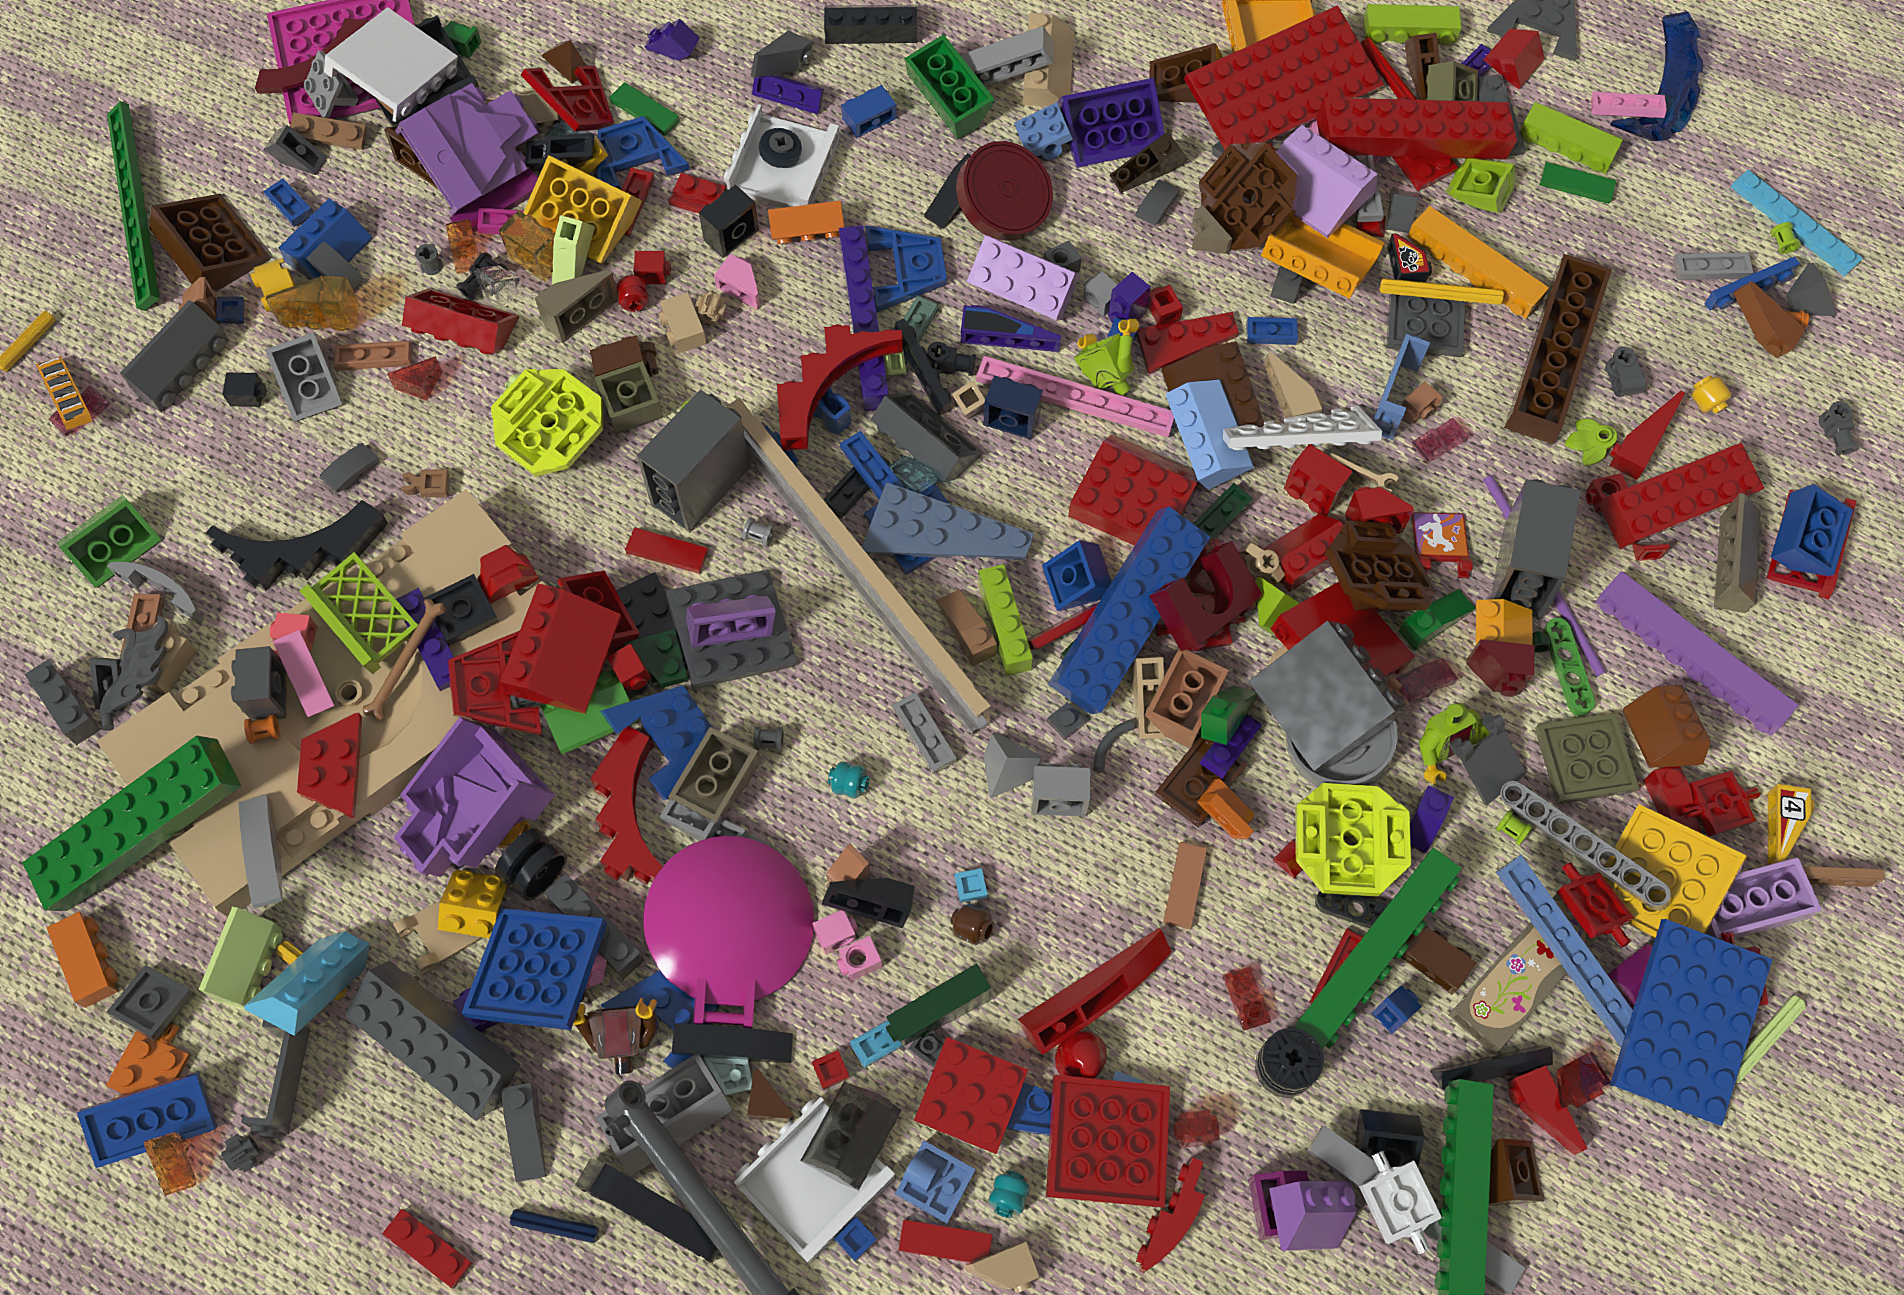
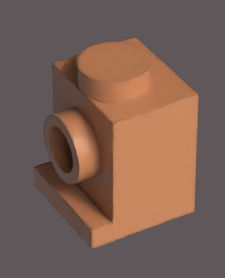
M1424 381L1404 399L1402 406L1406 407L1403 418L1410 423H1416L1420 418L1425 420L1433 411L1436 412L1444 397Z

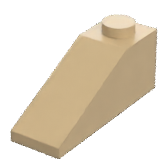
M1267 353L1263 366L1285 418L1316 412L1321 413L1323 402L1320 396L1316 395L1314 388L1274 353Z
M1158 654L1137 655L1131 664L1139 739L1166 738L1145 716L1164 678L1163 657Z

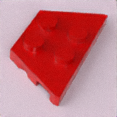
M354 713L301 739L297 793L301 797L310 801H316L328 809H334L343 813L349 818H355L362 729V716L360 713Z

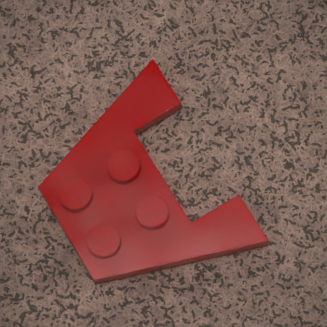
M596 66L577 67L574 74L580 81L581 86L554 87L542 68H526L521 73L524 80L574 131L599 130L614 124Z
M519 631L448 659L453 716L541 735L539 708L511 709L509 695H507L500 683L506 668L505 657H510Z

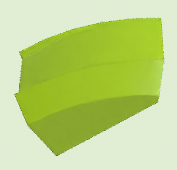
M1467 158L1455 172L1446 192L1453 198L1473 207L1503 213V209L1514 190L1516 180L1514 164Z

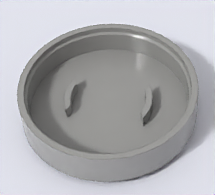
M1395 720L1327 770L1313 771L1286 734L1287 752L1299 774L1317 787L1322 783L1369 786L1382 777L1392 763L1398 738L1397 725Z

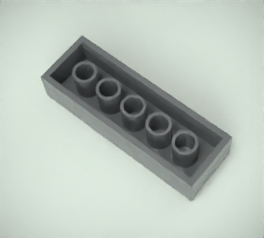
M391 961L368 970L345 1014L348 1019L475 1121L497 1108L502 1099L501 1088L509 1086L521 1065Z

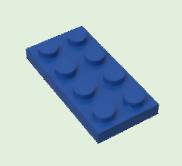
M199 1072L80 1109L77 1112L95 1168L189 1139L217 1128Z

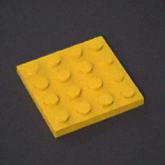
M1638 804L1614 848L1664 882L1670 889L1671 903L1665 910L1655 911L1604 875L1602 876L1633 915L1634 919L1628 925L1656 938L1661 919H1667L1706 934L1745 863L1747 855ZM1610 856L1604 867H1613L1617 859ZM1631 872L1625 877V882L1629 885H1636L1641 880V876L1635 872ZM1659 889L1653 890L1649 895V899L1657 903L1662 902L1666 897V893Z

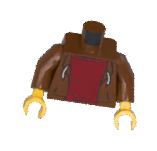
M640 998L637 1006L596 1009L588 1012V1016L584 1015L585 1005L580 1004L573 1025L577 1027L593 1052L597 1053L599 1059L614 1058L615 1074L632 1073V1056L645 1053L659 1030L656 1012L654 1011L657 1001L652 999L650 1004L645 1005L643 998Z

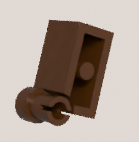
M637 335L628 336L620 341L603 344L598 348L590 350L596 377L641 361L644 362L649 377L652 376L651 369L654 376L659 372L655 359L657 355L655 344L647 341L641 342Z

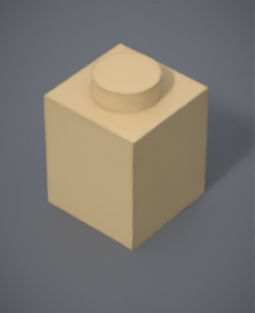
M973 380L952 393L954 400L967 419L984 409L985 398Z

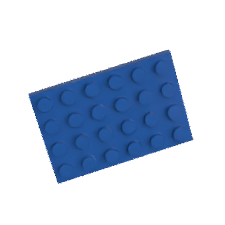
M1661 919L1610 1085L1722 1126L1773 959L1670 920Z

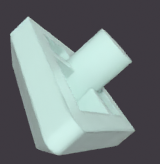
M704 1058L725 1096L751 1090L752 1076L748 1060Z

